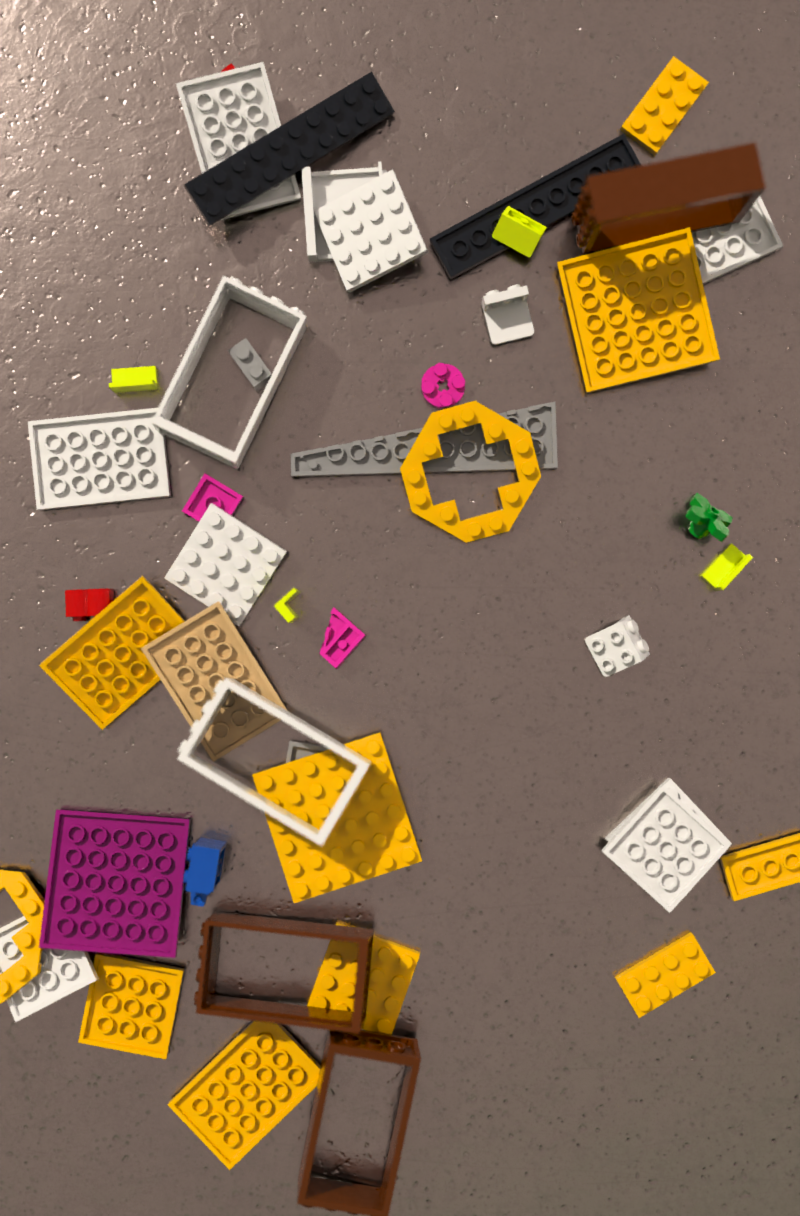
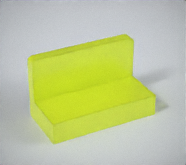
M508 206L502 213L492 237L521 254L531 257L547 227Z
M156 366L111 369L112 383H109V388L114 393L159 390Z
M730 543L700 577L714 590H724L753 557L750 554L744 555L736 546Z
M293 588L274 605L288 623H293L299 618L288 605L301 593L296 588Z

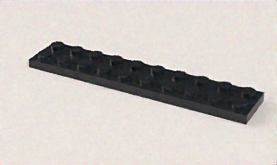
M371 71L185 183L184 187L210 227L300 172L302 168L310 166L392 116L395 111Z
M622 134L431 237L430 243L451 280L510 248L492 237L502 213L508 206L549 227L574 212L575 204L578 202V195L581 194V187L584 186L588 176L642 165L625 134Z

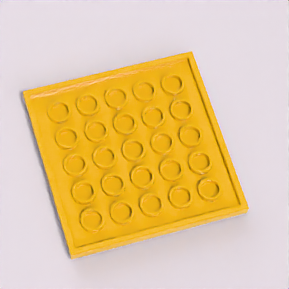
M690 227L557 262L586 394L720 360Z
M381 732L344 744L372 762L322 846L264 812L294 903L422 862ZM327 749L254 773L252 776L259 794L321 830L358 765L333 750Z

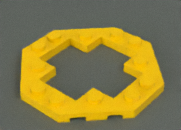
M477 401L432 412L400 467L411 511L466 543L509 531L541 478L530 432ZM481 423L486 445L508 439L519 482L497 487L503 509L460 520L455 499L433 505L422 462L443 457L438 434Z
M0 869V892L6 889L29 924L11 937L24 956L0 975V1004L7 1001L40 974L42 966L40 961L42 950H44V948H39L45 900L25 872Z

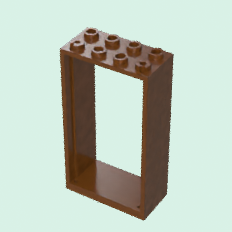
M756 142L588 176L584 186L581 187V194L578 195V202L575 204L574 212H572L573 225L577 226L578 234H576L578 248H582L584 255L689 227L691 232L739 223L766 189Z
M216 911L202 923L201 936H203V945L200 946L198 958L201 959V967L198 968L196 974V982H199V987L194 996V1005H197L196 1014L360 1034L366 1021L374 929ZM221 927L359 943L353 1012L215 995Z
M328 1030L298 1175L297 1204L306 1208L318 1207L324 1208L327 1211H344L351 1215H389L421 1062L417 1039L361 1030L360 1034ZM335 1054L406 1065L381 1188L310 1177Z

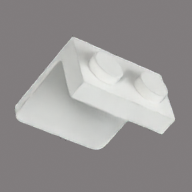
M519 284L513 285L502 292L492 290L487 292L486 296H483L481 304L493 345L531 337L534 334L527 304L529 295L527 285L522 287Z
M630 615L585 639L595 662L605 677L640 663L650 655L648 644L641 638L638 632V625L631 619Z

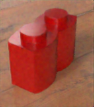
M114 589L65 590L66 617H72L73 621H86V617H95L114 600Z

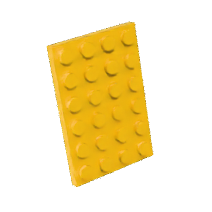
M142 575L40 663L39 666L103 730L161 680L141 648L180 625L185 620Z
M252 1021L169 1101L168 1106L230 1170L317 1086L321 1066L281 1024Z

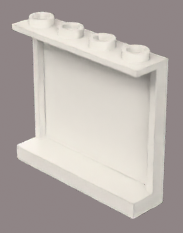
M378 162V167L317 172H311L310 167L301 169L309 263L334 261L314 211L387 173L386 170H382L381 162Z

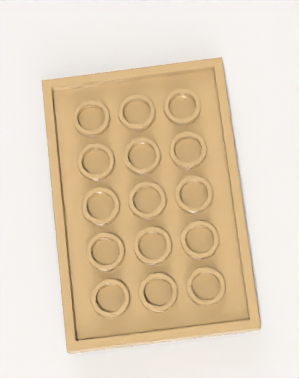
M217 601L141 648L191 727L196 720H201L204 715L202 712L204 705L208 700H213L216 695L214 692L216 685L220 680L224 681L225 678L237 680L287 710L220 601ZM231 691L202 739L201 744L214 762L281 721V719L236 692Z

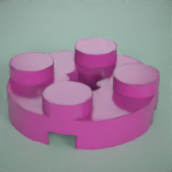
M437 363L435 366L430 367L423 375L421 381L423 397L429 405L438 409L455 406L462 399L465 391V379L462 373L450 364ZM446 381L449 389H443L442 392L439 391L437 383Z

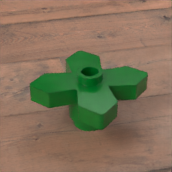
M696 493L690 501L691 507L685 515L691 521L688 527L689 532L698 539H703V537L711 534L723 542L729 534L727 527L732 523V516L723 510H718L711 506L706 498Z

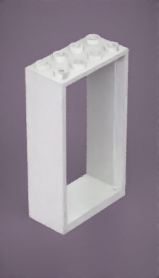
M223 276L151 423L158 432L238 470L306 330V316L303 311L296 307L289 308L283 305L284 302L276 297L268 298L264 296L263 292L258 288H248L242 285L243 283L237 278ZM229 298L294 329L235 452L170 422Z
M225 678L224 681L220 680L214 689L216 695L213 700H208L202 709L203 717L200 721L196 720L190 729L191 737L188 741L184 740L179 747L178 752L180 755L177 759L322 846L372 761L233 678ZM231 691L236 692L358 765L321 830L194 755Z

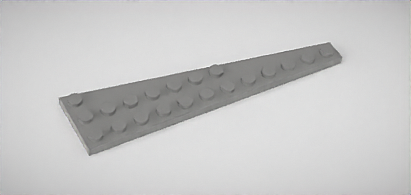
M556 401L498 413L530 432L540 470L558 468ZM481 423L438 434L443 457L422 462L424 473L516 470L508 439L486 445ZM423 428L292 453L291 476L401 474L400 467Z

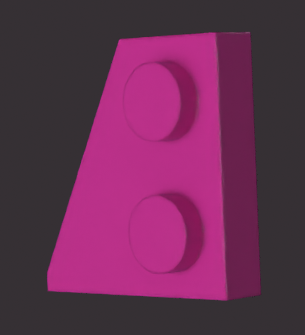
M333 608L320 655L338 669L366 635L336 608Z

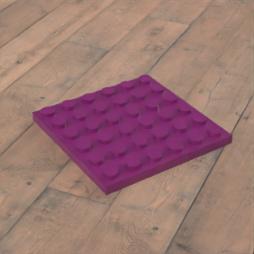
M56 809L39 948L176 958L184 891L183 878L186 870L191 819Z

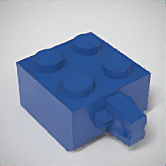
M200 837L196 843H193L192 847H189L187 861H190V866L188 870H185L183 883L186 884L185 891L191 892V905L204 907L208 894L214 891V888L220 882L227 841Z

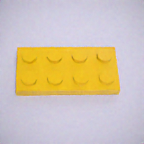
M673 56L623 123L620 131L655 156L709 82Z
M800 833L721 856L720 862L731 899L737 901L800 882Z
M690 932L615 976L640 1018L716 972L696 938Z

